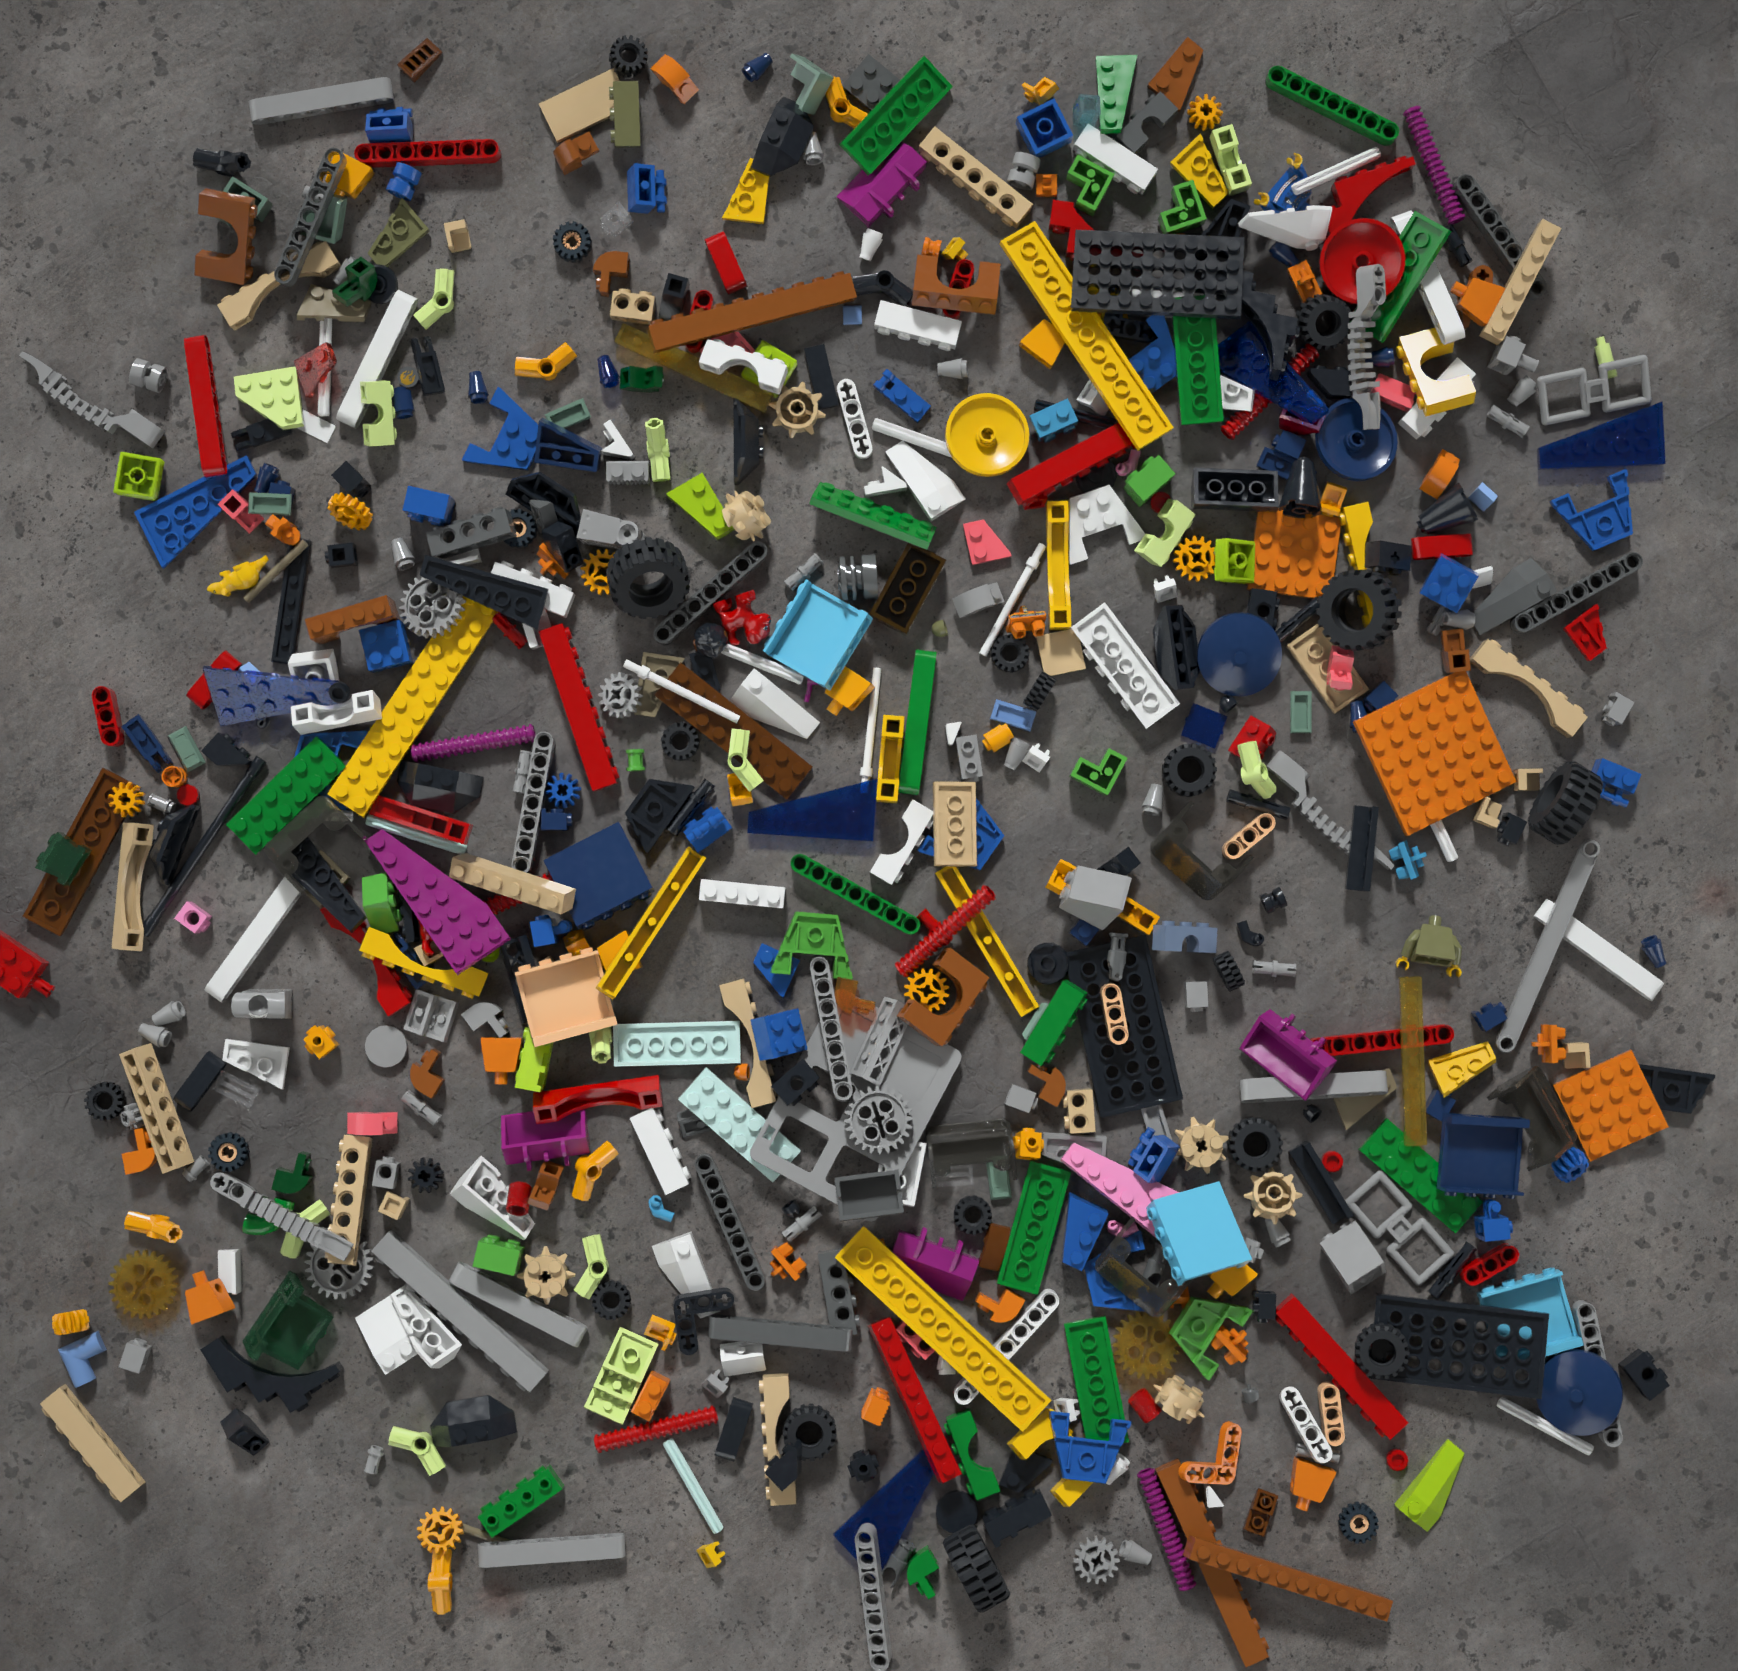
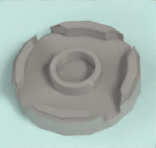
M390 1025L379 1026L372 1030L365 1042V1051L369 1060L375 1065L384 1068L400 1063L406 1056L408 1049L404 1033L397 1027Z

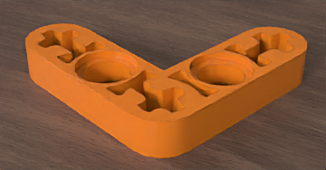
M1230 1421L1223 1423L1220 1428L1215 1463L1184 1462L1179 1467L1180 1478L1189 1483L1221 1485L1232 1483L1236 1475L1242 1434L1241 1427ZM1230 1448L1231 1454L1228 1458H1225V1450ZM1210 1468L1211 1473L1209 1477L1204 1478V1471ZM1191 1469L1194 1470V1471H1196V1474H1194V1473H1189V1474L1187 1475V1472H1188V1471H1191ZM1227 1471V1474L1223 1475V1477L1218 1475V1472L1226 1473Z

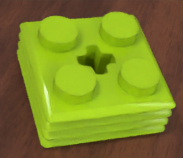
M762 340L755 352L763 354L767 359L773 360L776 358L785 362L788 368L783 384L785 386L797 366V360ZM745 366L741 373L742 378L761 389L756 373ZM761 389L774 398L779 396V394Z
M120 452L113 492L121 496L157 501L165 462L156 457ZM141 472L143 478L138 481L135 476Z
M1230 538L1216 539V546L1214 548L1215 581L1238 584L1254 583L1255 542Z

